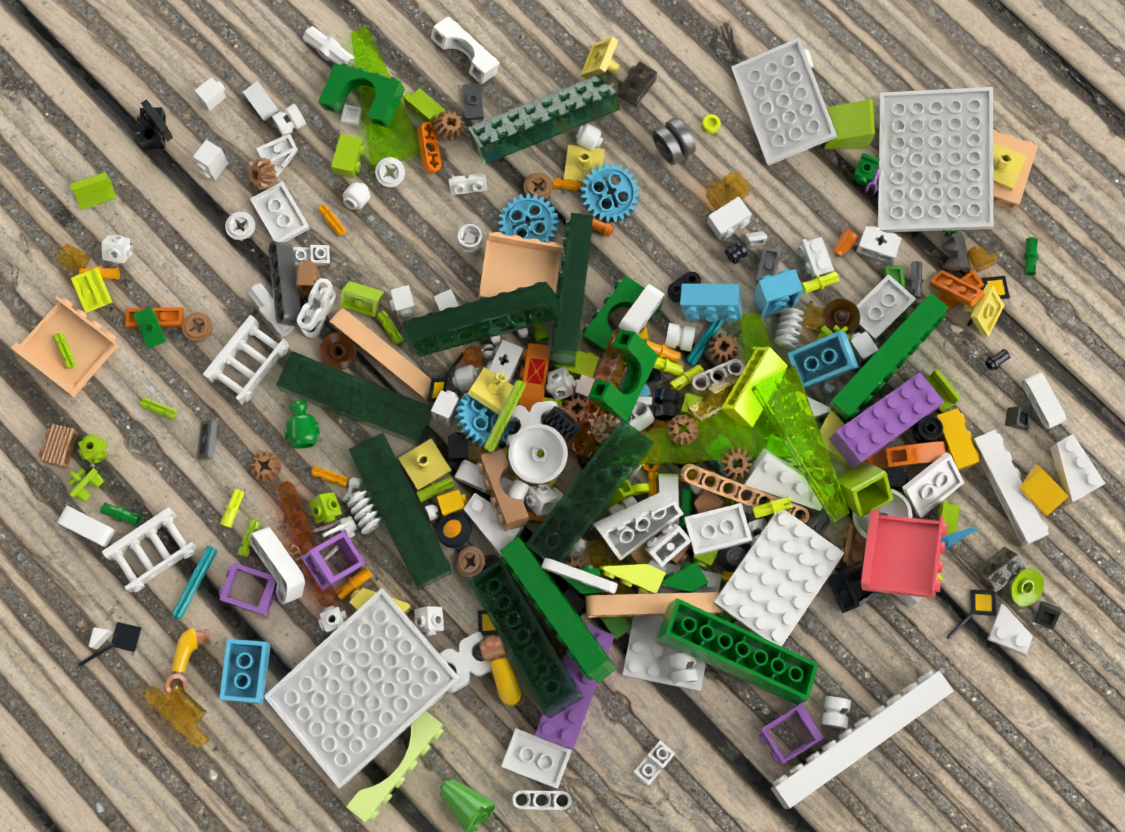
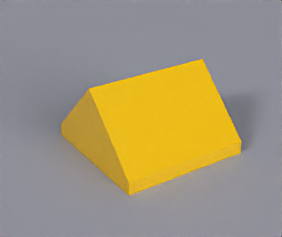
M1037 464L1034 465L1019 487V490L1045 516L1049 515L1069 497Z

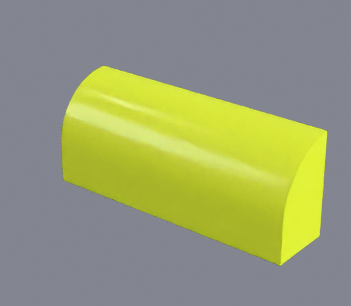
M757 347L721 409L736 422L747 427H753L788 367L787 364L771 347Z

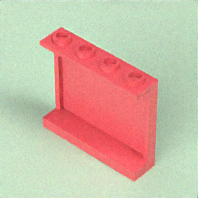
M871 509L861 579L862 590L935 598L936 592H940L941 580H937L938 573H942L943 561H940V554H944L945 542H942V536H946L947 524H944L943 516H940V521L879 515V510Z

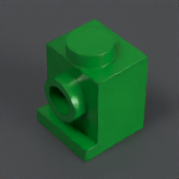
M862 153L852 179L858 184L868 185L873 179L880 159Z

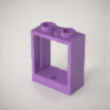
M345 531L309 550L301 557L322 591L365 565L361 554L358 553L351 538ZM334 543L338 545L351 566L336 576L332 574L319 553Z
M233 563L232 567L230 566L227 570L225 585H222L220 588L219 600L267 617L276 595L277 582L270 574ZM238 571L268 580L259 607L229 598Z
M802 703L759 729L761 741L764 745H769L772 750L770 752L771 757L776 763L779 762L780 765L824 739ZM796 714L811 740L783 757L768 730Z

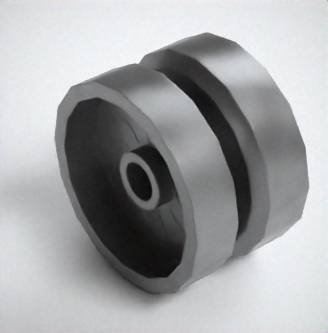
M676 117L665 122V127L659 126L651 133L657 150L664 160L672 166L682 160V155L687 157L696 151L692 135L687 127Z

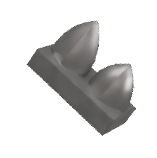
M961 231L953 233L954 237L946 241L942 249L949 253H958V255L948 259L942 268L950 271L963 270L964 273L970 272L972 270L964 236Z

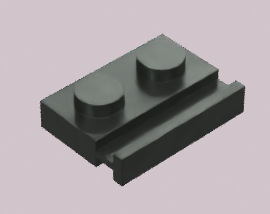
M146 99L141 102L146 112L144 117L149 124L154 123L156 126L154 130L160 138L164 137L167 142L173 139L167 125L149 101Z

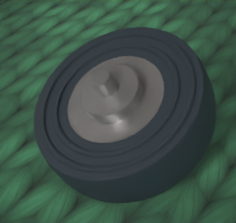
M749 543L718 550V560L725 570L734 573L751 546Z

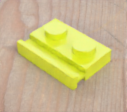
M98 268L71 277L85 313L113 303Z

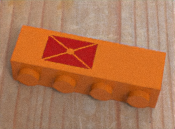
M528 343V348L523 351V360H526L525 367H521L520 378H523L526 387L520 397V403H517L516 406L522 405L528 412L531 411L535 403L544 401L551 346Z

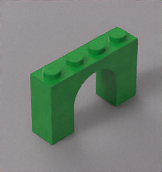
M334 63L318 101L322 108L340 114L351 91L361 86H369L375 89V99L368 113V118L372 124L389 128L405 91L401 81L395 77H384L377 72L374 74L369 73L363 68L355 69L345 63L341 65Z
M627 276L623 280H618L614 286L615 291L613 294H608L605 298L603 308L596 310L592 317L594 318L592 323H587L582 330V340L619 365L624 360V357L613 347L617 335L609 328L608 317L618 308H631L645 289ZM663 300L649 318L651 321L662 307Z
M620 330L613 347L626 361L627 376L625 382L618 390L611 382L596 380L588 397L606 414L617 417L619 421L627 422L655 365L658 354L636 332Z

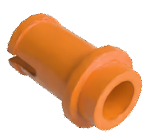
M595 218L589 224V229L603 234V237H610L614 230L611 223L606 224Z

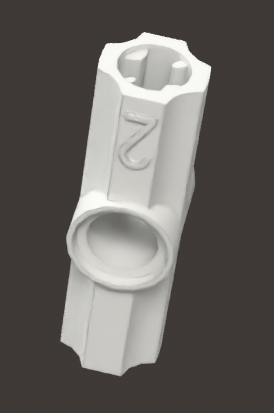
M313 26L305 31L303 40L315 48L322 58L340 65L342 63L349 66L353 65L355 58L341 48L334 38L326 37Z
M260 283L251 287L248 294L257 304L259 311L265 319L271 322L281 337L291 333L295 328L294 326L277 323L274 298L270 296L264 286Z

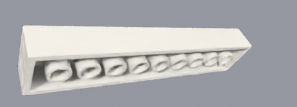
M930 671L918 678V684L914 682L901 690L904 694L894 695L886 701L887 706L884 707L882 705L870 712L871 717L869 719L868 717L860 719L854 724L855 728L853 730L850 728L839 734L838 741L828 742L821 747L823 749L821 753L814 752L805 759L807 763L804 765L802 763L797 764L789 770L790 775L787 777L786 775L780 776L773 781L774 786L770 789L784 809H789L951 694L954 690L941 672L933 673Z

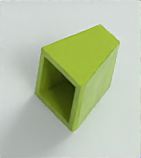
M873 99L826 107L837 137L824 142V149L869 148L875 135Z
M866 461L856 468L850 469L832 479L836 494L859 518L868 515L871 509L876 510L893 501L887 473Z

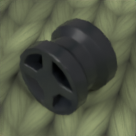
M735 241L732 247H727L724 250L727 258L733 264H737L739 259L745 258L748 255L747 250L739 241Z

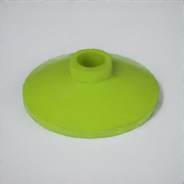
M1033 568L1020 571L1011 584L1010 593L1012 600L1020 606H1029L1035 603L1040 598L1044 589L1042 574Z

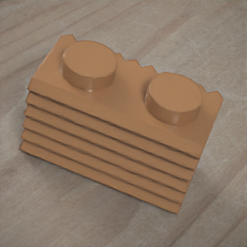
M303 261V263H298L296 285L301 296L309 297L314 284L321 278V275L314 262Z
M52 424L51 428H48L45 433V439L47 440L45 446H42L40 449V461L44 464L67 469L78 432L73 428Z

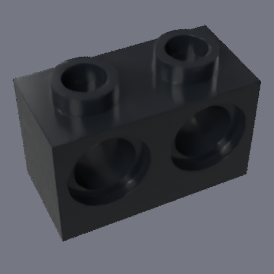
M153 107L166 124V114L163 108ZM140 108V115H137V124L139 126V132L136 135L137 142L141 144L143 149H166V139L158 136L154 130L156 126L154 123L149 124L144 117L146 113L144 108ZM150 135H154L153 138L147 139Z

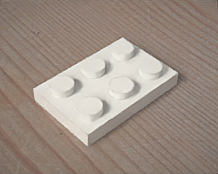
M283 181L250 198L274 241L285 243L310 229Z
M888 274L857 305L860 311L859 326L877 340L916 302V298Z
M944 453L904 485L902 489L916 516L922 518L963 485L964 481L951 455Z
M741 503L684 517L694 556L752 542Z
M515 729L501 767L558 789L572 750Z

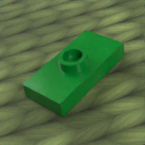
M152 306L133 313L148 349L167 342Z

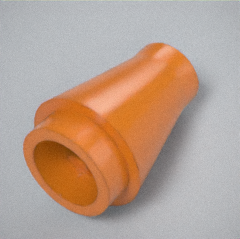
M849 229L842 232L833 249V253L841 258L858 243L859 237Z

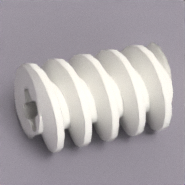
M784 308L781 310L782 316L779 318L780 323L777 326V337H775L774 343L782 349L794 351L797 347L792 345V343L796 344L799 341L794 336H800V333L795 330L802 328L797 322H803L804 319L799 316L805 314L795 308Z
M367 490L358 491L344 499V501L348 502V508H352L350 512L352 515H355V521H360L358 527L363 528L362 534H367L380 526L379 522L382 520V517L375 518L379 513L378 510H371L375 504L368 505L371 497L364 498L368 493Z

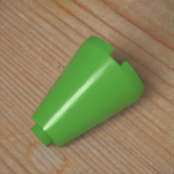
M447 779L440 786V795L464 832H476L479 830L476 826L480 823L484 825L495 810V803L455 779Z

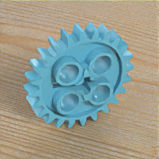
M614 162L610 167H608L607 163H604L603 168L598 164L596 166L597 171L592 168L590 170L591 175H585L588 181L583 180L581 183L586 187L580 189L581 192L585 193L581 195L580 199L586 200L582 206L588 205L587 213L593 211L592 218L598 215L599 221L605 218V222L608 223L610 218H612L613 223H616L617 217L620 221H623V214L629 217V211H635L632 205H638L639 203L635 198H639L640 194L635 192L640 187L634 186L638 180L631 179L634 174L628 175V168L623 171L621 170V164L615 168ZM616 177L619 184H612L610 178ZM594 184L601 185L602 192L595 191ZM609 190L613 191L614 194L611 196V194L607 195L606 192ZM618 194H624L626 201L621 202L618 199ZM607 201L610 204V208L604 209L601 202Z
M527 193L526 198H523L522 194H520L519 200L513 197L514 203L506 202L508 209L502 207V211L505 214H499V218L503 221H499L498 225L502 227L499 229V232L503 235L512 236L524 231L527 234L523 239L534 238L546 243L550 242L549 238L555 239V235L552 232H558V228L554 227L559 225V222L554 220L558 218V215L553 213L555 211L554 206L549 208L550 201L544 203L543 196L538 200L537 194L533 198H530L529 193ZM533 209L540 211L538 215H531L530 213ZM515 214L522 215L520 220H513L512 218ZM526 221H530L531 225L527 226ZM539 226L545 228L544 231L541 233H537L535 231V229Z
M465 393L457 403L459 406L455 409L459 413L455 418L461 420L457 426H463L461 433L467 432L466 439L472 437V443L474 444L476 441H479V447L486 443L499 415ZM508 422L498 445L503 444L506 438L514 432L515 422Z

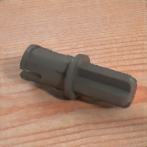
M920 261L911 263V278L909 279L910 294L916 299L917 297L918 299L922 298V283L924 282V279H922L923 264Z

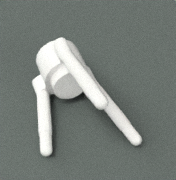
M349 516L331 524L315 528L313 532L316 533L337 526L323 533L322 536L326 537L340 530L341 532L345 531L351 538L355 536L354 531L358 528L352 517ZM338 545L324 557L325 561L339 549Z

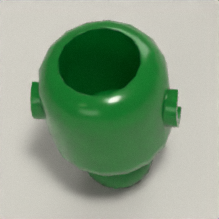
M304 400L290 403L289 409L293 416L287 419L286 428L284 429L285 439L288 440L289 445L294 449L312 447L318 443L319 423L316 422L314 416L306 413L308 405Z

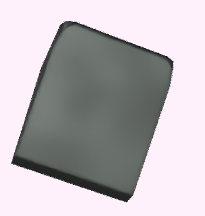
M1018 406L1009 407L1007 409L1005 425L1012 428L1029 430L1031 412Z
M1041 601L1034 622L1053 630L1061 614L1060 608Z

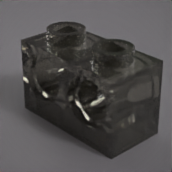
M641 61L636 66L632 65L628 71L627 78L622 79L618 84V96L634 107H637L655 83L657 72ZM638 75H644L645 77L639 78ZM632 88L635 91L629 92L627 89Z
M1003 547L976 568L975 572L982 585L997 592L1026 568L1017 553Z

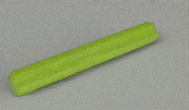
M516 380L485 443L484 449L487 451H495L526 387V383L521 380Z

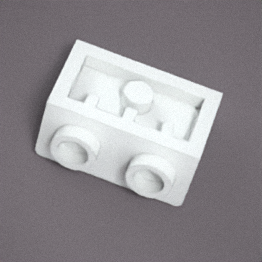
M822 237L809 241L803 239L799 246V253L805 259L807 274H810L811 278L814 279L818 275L821 277L834 272Z

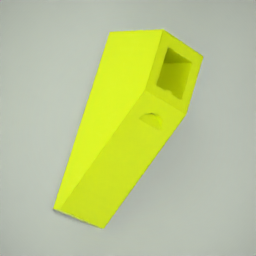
M645 563L599 567L604 571L603 575L612 579L616 576L622 579L620 583L632 587V585L640 587L638 591L643 594H657L666 573Z

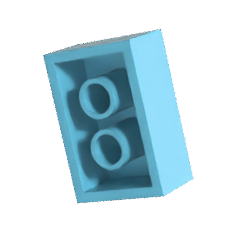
M789 269L780 271L778 275L772 277L771 275H766L760 278L752 298L760 319L781 313V310L784 308L796 307L803 292L796 270L789 271Z
M682 284L680 306L685 320L691 322L699 320L735 322L742 320L743 298L739 284Z
M842 331L787 353L801 389L808 390L859 368L846 332Z
M227 639L219 700L264 705L271 644L261 641Z

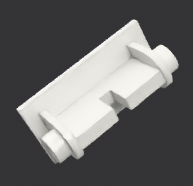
M481 172L470 174L469 178L466 179L465 175L452 176L449 179L451 195L486 191L487 182L485 174H481Z

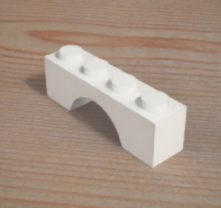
M448 16L433 26L431 39L443 50L456 49L465 53L471 61L469 74L481 85L497 74L500 64L497 59L476 42L469 33L465 32L457 22Z

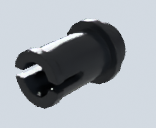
M1002 349L994 356H989L987 361H985L987 368L991 371L997 370L999 365L1011 358L1010 353Z

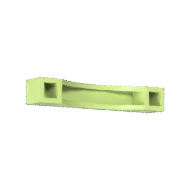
M425 711L411 724L409 747L399 767L381 783L359 790L346 807L364 822L373 821L380 813L378 808L382 803L386 805L393 795L390 793L395 787L398 789L405 781L404 775L407 771L412 772L418 764L416 760L419 756H424L431 748L429 744L433 738L437 740L444 730L441 728L444 725Z

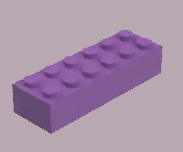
M918 373L838 429L829 440L849 466L854 469L911 429L922 418L936 411L944 401L924 376Z
M586 624L608 655L615 635ZM566 651L535 736L573 750L597 682L593 679L590 681L587 676L585 677L578 668L579 664Z

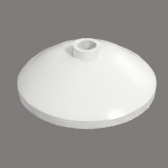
M533 424L524 427L514 436L509 447V461L514 472L527 482H549L563 471L567 462L568 451L565 440L557 430L547 425ZM540 450L544 452V456L542 458L538 456V452Z
M891 489L893 501L876 509L879 510V515L912 518L910 503L904 495L894 489ZM853 512L855 528L867 539L870 513L859 518Z

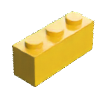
M957 408L936 415L935 417L940 419L943 425V432L939 438L941 441H944L946 453L951 455L958 471L978 464L980 462V455L972 444L973 438L971 432L966 429L963 413H960Z

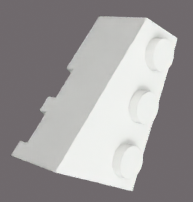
M1074 434L1050 448L1056 471L1059 474L1060 487L1069 496L1064 501L1065 506L1070 505L1105 484Z
M476 493L473 494L464 508L465 514L501 558L504 556L500 550L520 536L524 529V526L504 531L503 526L499 525L497 521L498 513L496 508H493L490 502Z

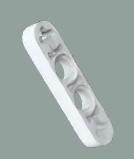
M544 558L541 567L547 571L611 594H615L618 584L548 558Z

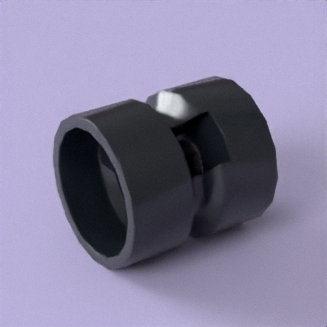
M658 389L655 391V403L657 404L654 407L655 419L667 421L679 415V407L676 406L679 404L680 392L678 390Z
M925 416L913 429L914 440L918 444L935 442L943 432L942 422L935 416Z

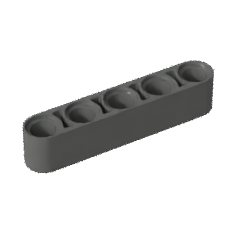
M272 241L269 245L268 253L276 321L278 324L297 327V318L301 309L299 292L296 285L297 275L293 246L288 243Z

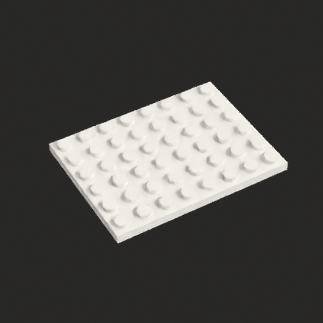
M993 87L880 93L878 228L880 231L909 232L994 229Z
M381 588L264 695V698L340 789L456 684L460 677L389 594Z

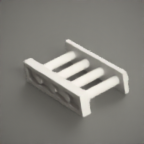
M251 315L203 373L209 382L213 383L215 380H219L238 394L236 399L241 405L251 399L254 389L277 360L285 356L289 347L284 338L280 343H277L258 329V321ZM250 336H256L274 349L268 358L247 344ZM239 350H243L262 364L256 373L235 359V355ZM227 365L233 366L250 379L244 388L223 374V370Z
M170 507L102 551L107 559L118 562L130 581L125 586V589L131 593L133 591H140L144 588L145 583L182 558L187 559L195 553L194 550L197 549L193 542L187 545L173 523V519L177 516ZM163 526L167 527L180 547V550L173 555L169 554L156 534L157 530ZM146 537L151 539L164 559L155 567L140 546V541ZM128 549L134 550L147 570L146 573L138 578L123 557L124 552Z

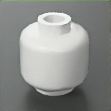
M589 123L584 126L581 125L575 135L577 145L588 150H593L595 147L599 148L603 141L601 130Z
M353 182L344 191L343 202L349 209L360 210L369 201L370 192L364 183Z
M473 365L456 369L455 377H452L455 388H459L462 392L469 391L479 376L480 371Z

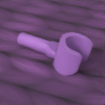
M876 168L872 181L865 189L866 193L870 187L874 189L873 195L878 190L876 183L880 169Z

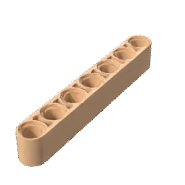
M341 308L329 323L338 332L348 335L359 349L423 401L428 403L431 379L348 311Z
M687 464L681 469V476L686 482L751 507L759 506V499L763 496L767 497L766 503L770 502V500L781 499L778 496L746 486L741 482L693 464ZM690 469H694L695 476L690 479L687 478V472ZM712 476V484L705 485L706 477ZM731 483V489L728 492H723L724 484ZM746 489L749 490L748 497L742 499V491ZM791 502L793 508L785 510L794 517L796 511L802 510V516L798 520L806 523L809 519L808 510L799 504Z
M717 592L591 595L585 597L586 617L664 616L668 604L677 598L713 615L721 614L722 609L713 603L719 595Z

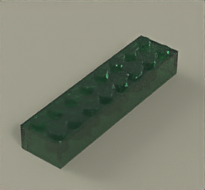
M602 73L553 94L543 96L533 102H528L518 108L511 109L498 116H493L481 123H476L468 127L472 143L483 163L488 164L619 111L620 107L616 91Z
M571 213L570 220L566 219L559 287L557 289V302L552 327V341L550 342L549 359L553 360V367H576V354L579 344L592 238L593 215Z
M537 282L528 287H519L514 291L501 292L496 296L483 297L474 302H465L457 307H448L439 312H430L425 316L412 317L407 321H403L402 327L404 343L421 357L562 317L559 297L547 282Z
M294 351L291 352L276 384L279 391L416 446L421 444L433 417L431 413L432 406Z
M622 419L525 545L543 559L548 558L564 563L653 448L654 442Z
M384 433L348 449L416 588L420 590L452 574L453 571Z
M499 560L469 579L470 585L543 714L551 719L583 699L584 696L519 583L513 577L510 568H507L503 561Z

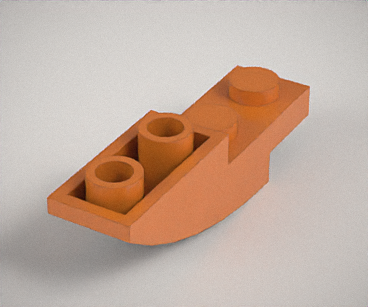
M944 441L904 445L881 449L867 460L868 463L878 468L913 466L933 463L946 453Z

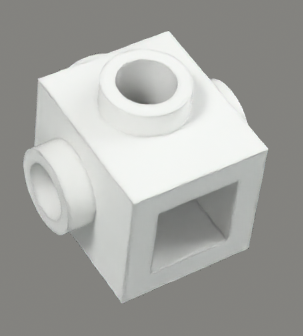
M107 235L102 242V260L120 264L125 263L132 255L133 248L130 245V238H125L121 235Z
M565 366L547 373L548 384H546V389L550 395H553L556 401L574 394L573 386H575V381Z
M540 484L529 487L526 503L537 516L554 513L558 497L547 484Z
M330 606L323 609L324 612L320 613L321 619L318 621L321 630L331 635L348 617L345 610L342 611L339 607ZM335 616V617H336L335 622H334V623H330V622H329V618H332V617Z
M427 606L414 609L415 626L421 633H424V637L436 636V632L444 631L442 607Z

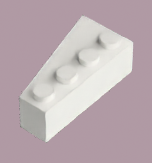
M765 448L758 455L753 466L749 468L750 473H746L742 479L746 486L781 498L790 496L791 501L819 511L831 496L826 488Z
M664 490L593 525L621 561L660 532L665 526L683 515V512L675 500Z

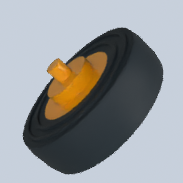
M451 513L443 517L437 526L438 539L449 548L461 547L469 540L472 533L470 521L460 513Z

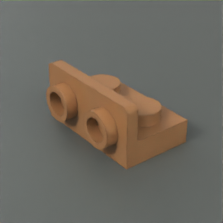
M849 524L842 531L841 540H844L843 548L840 547V550L844 552L840 565L847 567L864 562L867 541L853 525Z

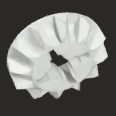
M384 158L376 166V178L383 186L395 187L403 181L405 168L396 158ZM385 166L389 167V169L397 168L393 173L394 178L391 176L383 177L387 172Z
M236 212L227 219L225 229L231 238L243 241V239L250 238L252 233H255L256 224L250 214ZM237 221L241 225L245 224L244 232L241 229L236 230L238 228V224L236 223Z

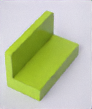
M420 88L413 94L407 92L403 96L404 104L425 122L434 124V120L438 117L439 113H445V109Z
M106 172L70 184L81 210L116 199L111 180Z
M349 281L342 289L339 307L375 317L384 291Z
M935 369L925 378L944 401L937 409L940 414L946 412L961 399L938 369Z
M944 499L939 503L937 521H940V516H943L944 524H947L946 535L957 532L960 506L949 504L948 500Z

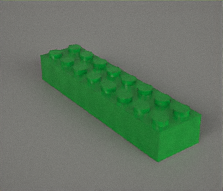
M930 293L831 401L828 407L837 414L844 424L857 416L861 411L859 407L863 409L870 402L873 395L875 396L881 390L883 385L892 378L894 373L903 366L910 355L912 356L922 342L930 336L933 330L947 316L945 312L949 307L934 294Z
M519 536L502 548L500 552L504 557L501 560L507 568L511 569L516 581L524 587L522 589L525 594L535 602L533 605L540 614H543L547 625L557 633L555 636L568 649L567 653L579 664L578 668L585 677L587 676L590 681L593 679L599 683L614 672L617 667L547 570L541 568L542 563L532 549Z
M678 598L668 604L656 639L796 705L809 700L818 663Z

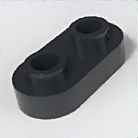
M692 271L687 272L671 283L667 290L668 298L673 302H680L682 284H701L700 275ZM693 278L695 279V282L691 283L689 282V279ZM677 288V289L680 290V292H679V293H675V292H674V289Z

